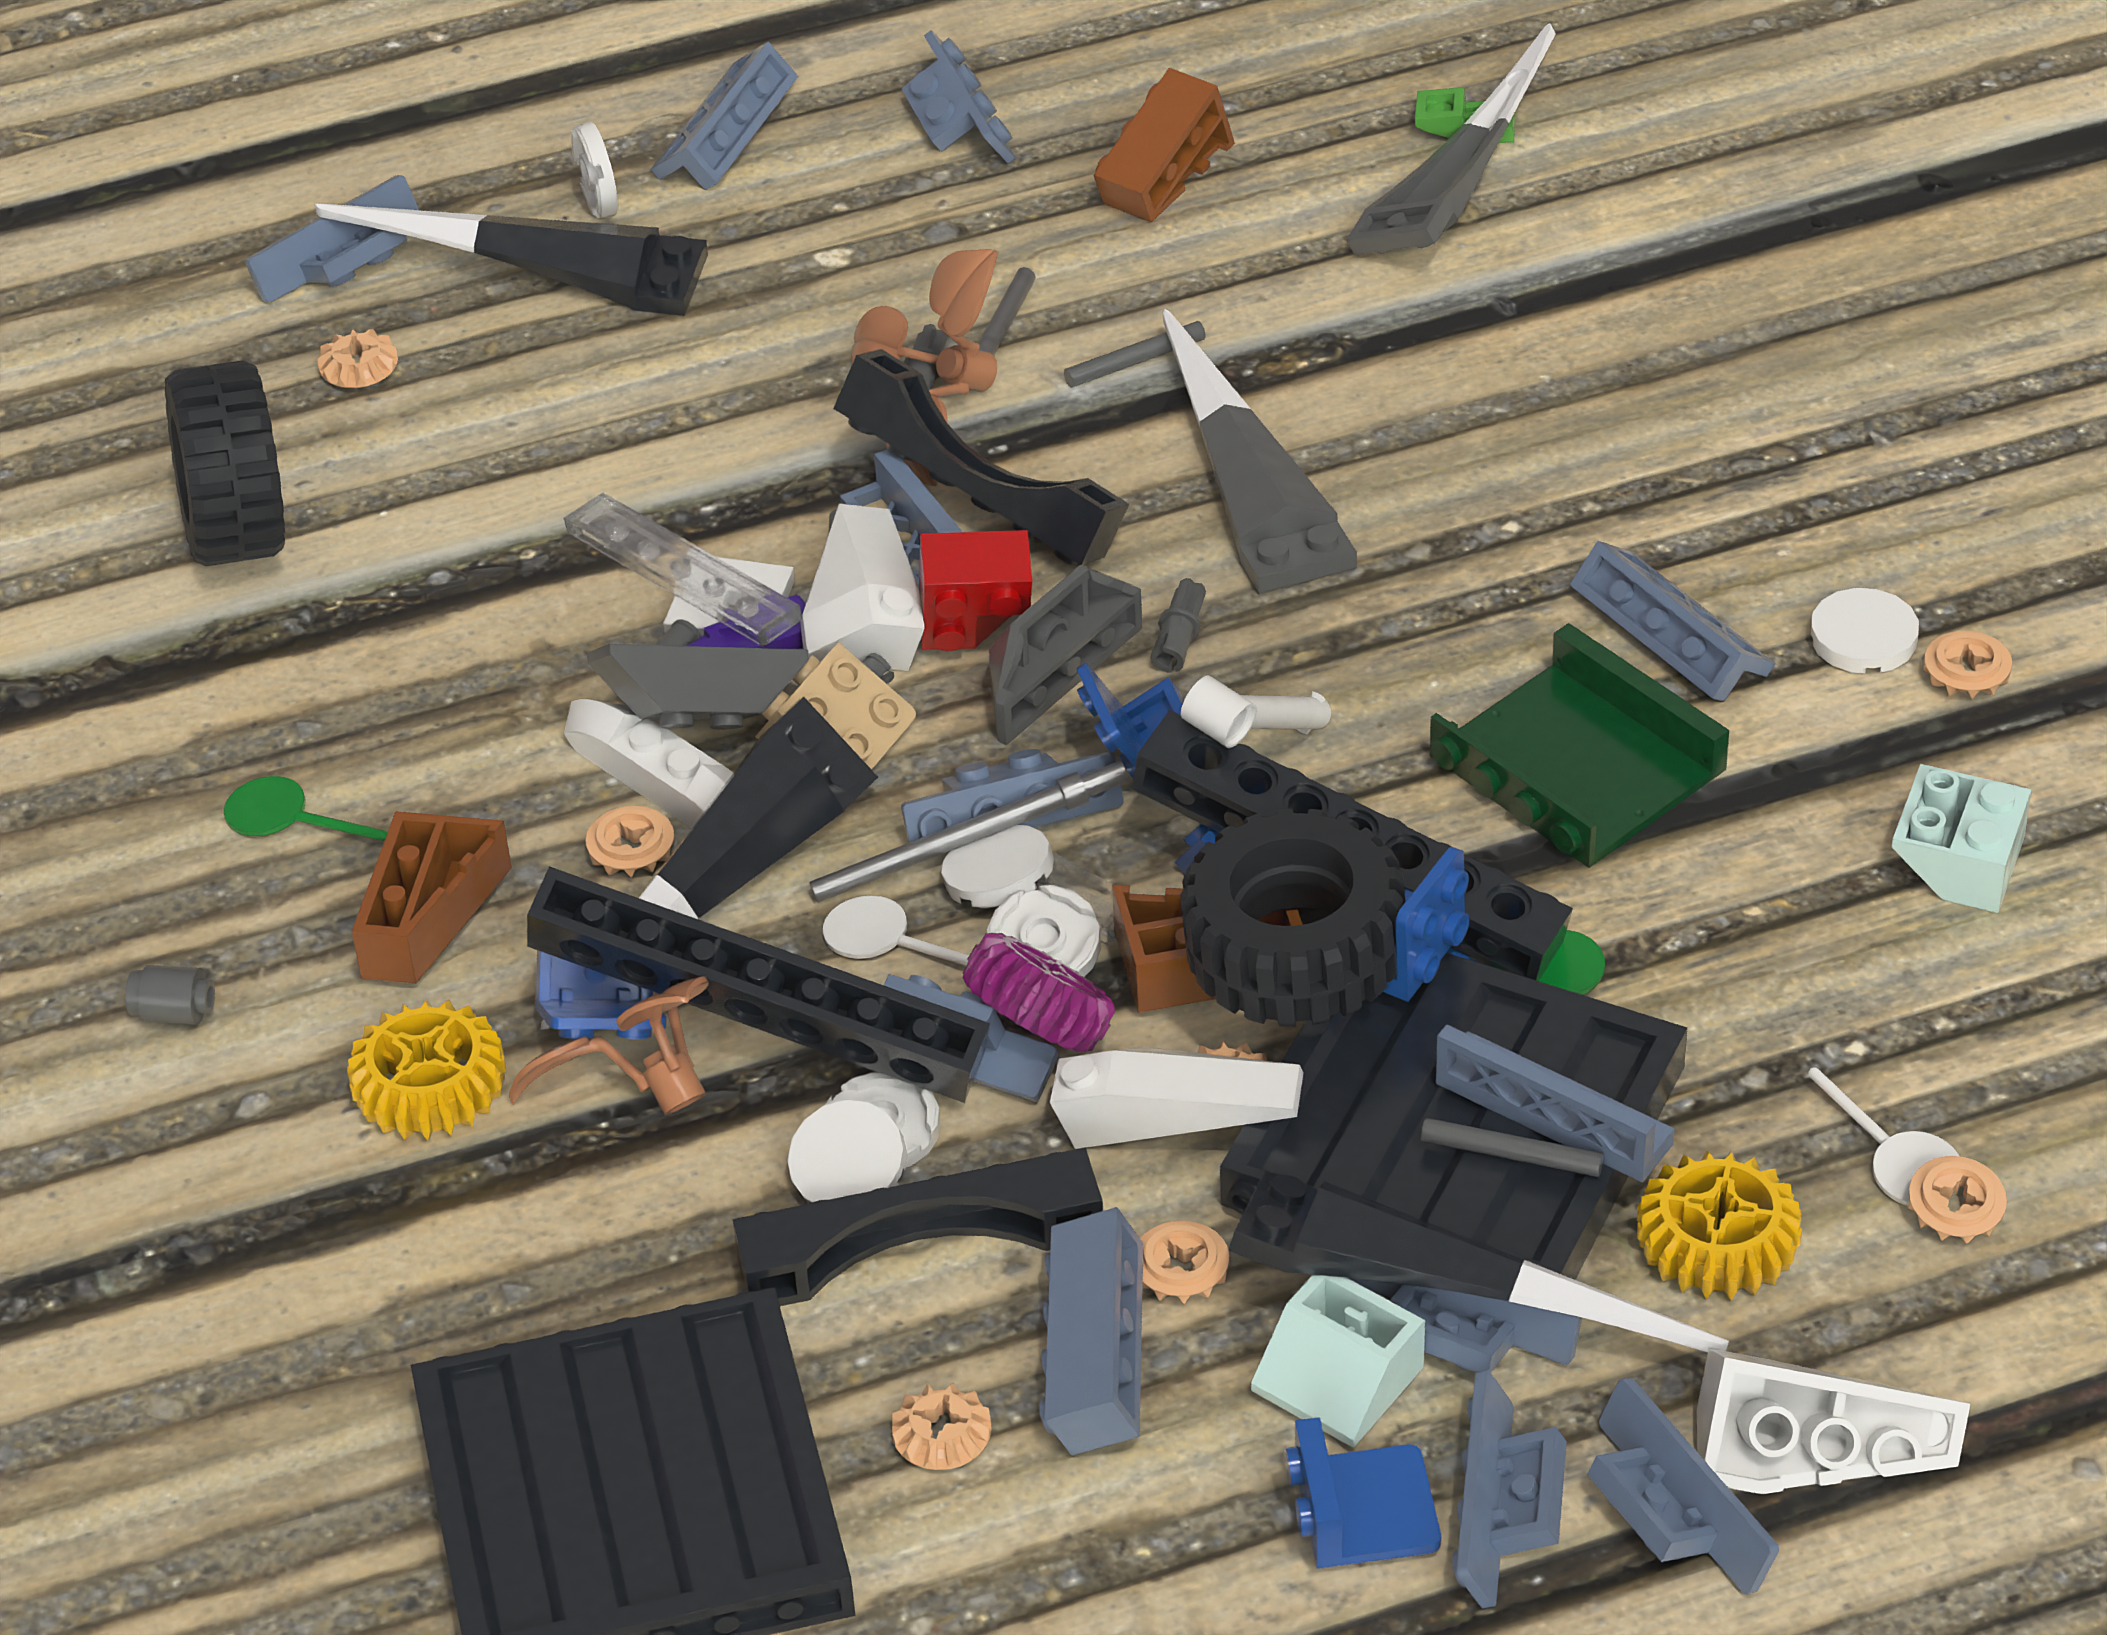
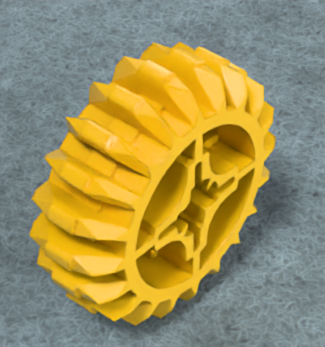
M425 999L421 1008L409 1009L402 1003L400 1013L394 1016L381 1012L379 1026L364 1025L362 1039L353 1041L352 1057L348 1059L349 1066L347 1067L352 1099L356 1101L357 1107L361 1109V1113L365 1116L367 1122H377L383 1134L397 1128V1131L404 1140L414 1132H421L427 1141L433 1131L445 1130L452 1136L454 1125L462 1123L473 1127L475 1113H490L492 1099L501 1097L502 1081L505 1079L504 1073L506 1072L501 1039L497 1036V1032L492 1030V1026L488 1023L486 1016L476 1017L470 1005L456 1011L450 1000L445 1001L440 1007H432L427 999ZM462 1058L467 1061L465 1066L458 1064ZM390 1072L395 1074L391 1080L386 1078Z
M1706 1150L1701 1161H1694L1683 1154L1680 1163H1678V1168L1664 1164L1661 1173L1658 1174V1178L1649 1179L1648 1185L1644 1190V1196L1641 1197V1202L1638 1203L1637 1239L1639 1240V1247L1644 1248L1647 1265L1658 1266L1662 1281L1678 1278V1284L1682 1293L1695 1286L1702 1289L1706 1300L1713 1291H1724L1732 1301L1737 1290L1740 1288L1755 1296L1761 1287V1282L1775 1285L1778 1277L1781 1275V1271L1790 1270L1797 1247L1801 1243L1802 1228H1800L1801 1210L1799 1209V1202L1793 1200L1794 1195L1791 1191V1184L1779 1183L1776 1168L1759 1171L1756 1157L1741 1163L1736 1161L1732 1150L1725 1159H1714L1709 1151ZM1721 1219L1720 1228L1717 1230L1718 1221Z

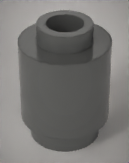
M146 965L143 970H132L128 976L125 993L127 1012L129 1015L140 1016L143 1022L198 1025L202 1021L204 1014H210L213 1010L215 1001L214 982L206 980V975L202 968Z

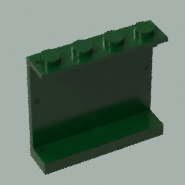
M1567 623L1554 632L1552 665L1471 721L1458 728V724L1453 721L1449 722L1438 713L1432 715L1430 720V757L1442 768L1452 771L1473 786L1480 795L1490 798L1513 814L1521 824L1530 826L1554 843L1561 852L1571 855L1590 868L1723 773L1727 768L1730 730L1570 623Z

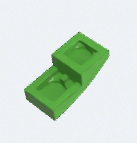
M1465 87L1417 91L1416 127L1450 138L1485 101L1467 102ZM1516 111L1499 143L1514 142Z

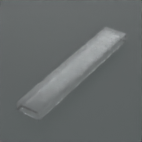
M603 492L563 518L569 534L762 647L803 620L799 604Z

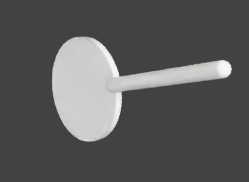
M861 896L847 900L835 907L828 914L823 924V935L826 944L832 951L844 957L855 959L871 958L886 953L896 945L967 966V958L969 957L967 954L905 936L907 919L904 910L895 901L885 897Z
M1813 1067L1809 1070V1077L1881 1144L1874 1155L1873 1175L1877 1185L1891 1199L1909 1206V1186L1915 1172L1922 1165L1935 1158L1959 1156L1949 1143L1929 1133L1908 1131L1890 1137L1818 1068Z

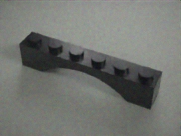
M883 349L856 355L833 408L849 419L848 424L852 428L864 434L875 435L890 444L889 450L902 459L920 463L930 470V476L937 482L961 489L971 496V502L978 508L991 513H999L1013 522L1012 527L1015 531L1028 530V538L1040 539L1054 548V554L1060 560L1079 566L1105 558L1129 503L1089 478L1071 481L1035 480L1013 474L987 461L970 448L946 422L932 399L921 373Z
M1086 1147L1065 1152H1053L1045 1156L1006 1164H995L986 1168L947 1176H936L931 1179L888 1188H877L869 1192L829 1200H818L810 1204L771 1212H760L732 1220L737 1257L746 1292L775 1287L779 1305L784 1306L809 1301L827 1283L857 1262L885 1249L916 1240L945 1236H987L1020 1242L1044 1251H1050L1051 1226L1103 1211V1200Z

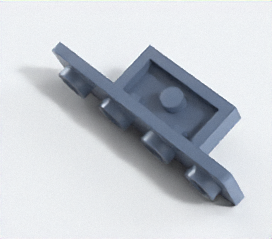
M930 30L924 37L938 60L927 69L919 72L908 84L901 88L931 141L942 152L977 125L983 137L1009 164L1016 158L1007 144L1013 138L1011 133L996 115L991 117L997 110L981 89L976 91L981 86V83L965 63L962 64L966 58L957 45L950 38L942 42Z
M396 175L343 204L419 210L406 178L402 175ZM320 217L251 255L245 260V263L261 299L264 302H273L306 282L327 283L329 287L344 284L355 277V269L366 263L367 265H374L389 259L394 255L392 248L408 239L404 234Z
M1028 749L1010 754L1008 756L1009 762L990 767H988L986 762L962 765L955 769L956 775L941 779L944 792L902 803L901 811L908 843L1057 785L1056 779L1074 772H1078L1082 776L1116 762L1115 756L1107 751L1058 763L1047 753L1041 754L1038 749ZM1121 784L1089 796V803L1069 811L1064 806L1018 825L1035 828L1121 806L1124 802Z
M888 974L884 986L990 1023L985 1052L973 1082L1033 1102L1040 1099L1058 1058V1051L1055 1046L1005 1030L995 1009L984 1003L981 997L971 992H962L961 996H956L942 991L938 984L922 976L911 975L907 980Z
M1348 1278L1372 1292L1390 1298L1389 1301L1424 1319V1352L1455 1363L1464 1370L1476 1372L1489 1370L1492 1372L1513 1345L1563 1365L1570 1364L1575 1357L1582 1317L1454 1291Z
M1489 1370L1475 1374L1473 1397L1468 1400L1467 1404L1470 1434L1468 1447L1464 1449L1462 1455L1466 1474L1464 1496L1459 1500L1457 1507L1461 1525L1459 1548L1454 1551L1452 1558L1454 1574L1459 1585L1468 1589L1481 1608L1496 1606L1500 1556L1559 1544L1567 1441L1557 1427L1511 1437L1513 1403Z
M1633 1378L1620 1379L1599 1419V1425L1621 1451L1597 1455L1587 1475L1607 1497L1609 1503L1619 1511L1642 1538L1647 1548L1661 1562L1709 1553L1744 1594L1757 1592L1779 1553L1778 1544Z

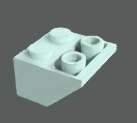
M1920 764L1892 840V848L1942 900L1999 913L2025 838L2032 789Z
M1312 1275L1286 1304L1253 1377L1251 1391L1301 1419L1320 1417L1324 1432L1354 1448L1424 1368L1425 1320L1346 1277Z

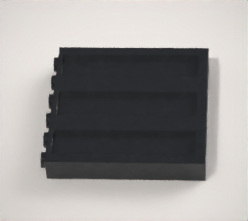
M1445 953L1440 960L1439 968L1434 978L1429 983L1423 982L1409 1001L1382 992L1372 1002H1369L1367 999L1361 1001L1362 1007L1348 1016L1344 1017L1341 1013L1330 1016L1328 1023L1312 1025V1020L1305 1021L1281 1062L1300 1065L1304 1072L1297 1117L1245 1124L1220 1165L1222 1206L1234 1209L1243 1215L1265 1170L1278 1175L1296 1177L1305 1185L1318 1189L1326 1181L1576 1280L1629 1176L1605 1164L1602 1166L1600 1176L1595 1177L1421 1141L1425 1118H1431L1563 1145L1436 1084L1437 1035L1446 1025L1464 1033L1469 1031L1658 1120L1685 1067L1688 1027L1449 953Z
M775 1287L754 1292H742L735 1296L693 1305H681L674 1309L637 1317L620 1318L613 1322L576 1330H564L552 1335L520 1342L503 1343L491 1348L459 1355L442 1356L430 1361L410 1365L462 1635H773L856 1616L851 1574Z

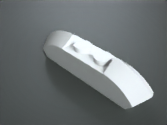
M579 699L571 702L564 735L573 749L691 829L733 774L728 768L667 728H661V724L653 719H640L626 705L589 699Z

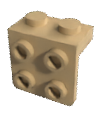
M838 642L821 662L814 655L809 658V661L792 679L799 685L795 692L789 696L782 690L768 708L761 713L769 721L755 737L759 739L799 699L805 697L872 770L914 721L916 712L907 701Z

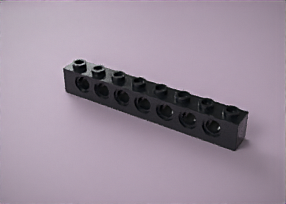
M1171 710L1168 711L1137 754L1132 784L1133 790L1217 832L1222 831L1231 824L1235 828L1243 825L1245 818L1259 813L1264 818L1276 815V810L1293 808L1294 813L1308 814L1309 809L1325 811L1328 817L1337 819L1339 815L1354 820L1358 823L1360 831L1365 827L1383 840V845H1386L1393 851L1399 861V870L1403 873L1405 889L1412 892L1416 890L1447 849L1451 847L1446 843L1435 841L1407 827L1398 819L1387 817L1356 802L1347 794L1338 793L1309 779L1300 771L1287 768L1257 753L1245 744H1237L1232 748H1227ZM1464 855V871L1469 875V882L1465 892V913L1469 915V926L1462 942L1458 946L1452 945L1450 948L1482 964L1539 981L1564 941L1573 908L1559 902L1548 893L1539 892L1507 876L1497 868L1488 867Z
M550 866L527 914V947L658 994H662L666 989L683 981L705 976L709 982L707 988L699 995L690 999L686 1004L963 1103L966 1101L985 1052L990 1026L988 1022Z

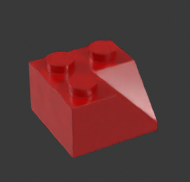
M1028 530L920 534L918 588L924 621V631L921 636L922 650L955 651L958 649H975L1012 615H1020L1031 607L1032 570Z

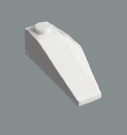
M847 504L838 505L800 620L803 650H808L809 658L814 655L821 662L839 642L861 662L869 654L876 653L890 664L892 670L909 671L924 631V621L919 588L890 509Z
M1140 1046L1058 1059L1050 1104L1074 1148H1087L1297 1117L1304 1072L1301 1066L1297 1064Z
M1709 1348L1697 1405V1452L1728 1488L1759 1494L1780 1492L1784 1488L1819 1484L1820 1486L1841 1483V1480L1876 1475L1886 1477L1957 1467L1970 1404L1779 1361Z

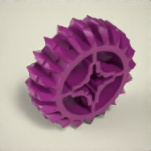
M986 933L979 945L976 944L967 958L968 962L963 971L962 978L972 993L981 997L984 1003L995 1008L998 1013L1005 1015L1014 1021L1015 1024L1023 1026L1033 1034L1045 1038L1050 1043L1059 1044L1063 1048L1072 1049L1075 1052L1092 1051L1098 1040L1104 1038L1111 1026L1109 1023L1115 1013V1006L1111 998L1106 996L1103 990L1097 988L1092 981L1081 976L1078 971L1069 968L1062 961L1056 960L1027 942L1023 943L1015 937L1006 936L1003 933Z

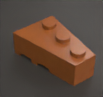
M1168 68L1161 80L1150 88L1146 101L1135 117L1126 122L1120 138L1108 155H1104L1097 164L1093 176L1103 204L1152 222L1185 191V184L1182 183L1193 172L1202 175L1210 168V161L1207 159L1218 149L1228 151L1235 144L1218 86Z
M395 811L352 929L361 979L415 984L420 980L512 868L503 820Z
M1112 884L1114 933L1138 1013L1216 999V996L1212 998L1197 984L1196 975L1189 968L1180 893L1183 891L1182 888H1166L1165 895L1131 894L1130 885ZM1297 908L1279 910L1258 919V921L1278 926L1303 925Z

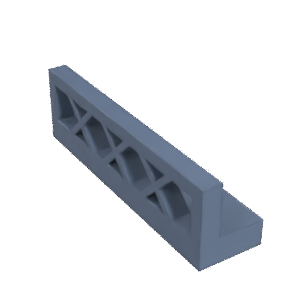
M769 42L737 60L731 65L651 170L661 180L684 166L705 190L714 186L798 78V75Z
M889 448L874 454L876 482L840 495L841 504L865 506L883 499L888 505L887 509H890L897 531L907 532L912 535L909 543L902 542L910 565L913 559L919 560L920 534L963 532L904 460L893 454ZM912 569L917 585H919V570Z
M1597 541L1570 586L1713 699L1724 702L1744 670L1767 677L1776 664L1632 551Z
M1446 1025L1437 1035L1436 1084L1565 1146L1604 1153L1603 1164L1642 1183L1674 1143L1675 1128L1469 1031L1464 1033Z

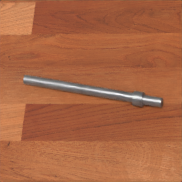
M1118 761L1082 776L1078 772H1074L1056 779L1057 785L812 880L809 883L817 902H820L1065 806L1069 811L1089 803V796L1128 782L1125 768L1122 762Z

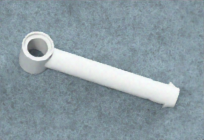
M1207 675L1197 681L1187 694L1181 708V717L1222 745L1232 748L1246 736L1250 729H1297L1303 734H1308L1312 729H1321L1328 724L1331 718V708L1322 695L1313 691L1312 697L1239 695Z

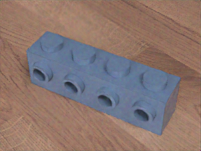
M1118 1207L1051 1226L1050 1253H1047L1045 1256V1268L1049 1278V1300L1043 1304V1315L1047 1325V1348L1042 1350L1041 1362L1046 1376L1045 1398L1040 1400L1039 1410L1042 1423L1047 1432L1055 1434L1071 1455L1140 1437L1143 1242Z

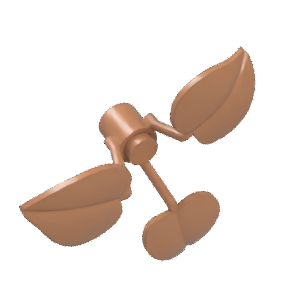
M992 249L956 251L946 256L934 273L929 293L930 307L933 312L941 315L938 320V328L959 345L945 348L939 356L902 347L908 331L906 317L895 308L878 306L865 313L856 326L854 345L851 351L852 364L856 355L883 349L899 360L900 356L935 364L938 375L950 385L929 389V392L946 422H948L945 404L939 397L954 393L967 395L969 389L980 392L986 391L992 386L997 375V362L994 355L979 350L980 346L978 343L969 341L963 335L973 327L980 314L999 252ZM903 459L924 485L937 486V481L930 476L929 469L916 461Z
M702 976L689 979L666 989L662 994L655 993L653 996L631 1006L617 1018L616 1023L622 1031L628 1030L649 1019L660 1050L643 1060L647 1068L644 1073L638 1070L602 1036H595L589 1039L585 1036L557 1046L529 1062L513 1081L509 1093L512 1104H515L518 1097L530 1083L547 1071L578 1056L597 1051L606 1054L636 1082L640 1092L651 1088L664 1115L677 1112L706 1095V1092L693 1069L694 1064L688 1055L677 1006L688 1003L690 999L702 993L709 984L707 978ZM665 1011L668 1013L675 1045L670 1044L661 1022L662 1013Z

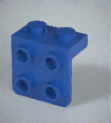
M1084 663L1077 668V672L1084 684L1077 689V692L1088 711L1094 717L1099 715L1101 721L1094 725L1098 736L1111 753L1120 749L1122 753L1119 754V757L1127 772L1134 778L1137 754L1169 710L1181 715L1184 700L1178 688L1168 677L1122 706L1091 667Z
M1452 846L1449 847L1414 892L1405 889V904L1401 907L1396 917L1397 975L1391 982L1386 981L1387 988L1383 992L1409 1001L1423 982L1429 983L1434 978L1439 968L1440 960L1452 945L1458 946L1464 939L1469 926V915L1465 913V892L1469 882V875L1464 871L1463 850Z
M537 950L535 1009L550 1028L559 1029L560 1037L579 1039L586 1036L587 1038L594 1037V1029H617L616 1036L628 1039L651 1037L653 1029L649 1019L625 1031L619 1029L616 1021L631 1006L653 996V991ZM662 1013L661 1022L665 1029L666 1015Z
M1320 1417L1295 1420V1446L1285 1448L1286 1471L1289 1485H1299L1302 1498L1295 1499L1298 1529L1301 1537L1310 1536L1317 1569L1430 1554L1439 1550L1441 1547V1531L1422 1452L1417 1446L1408 1444L1328 1455Z

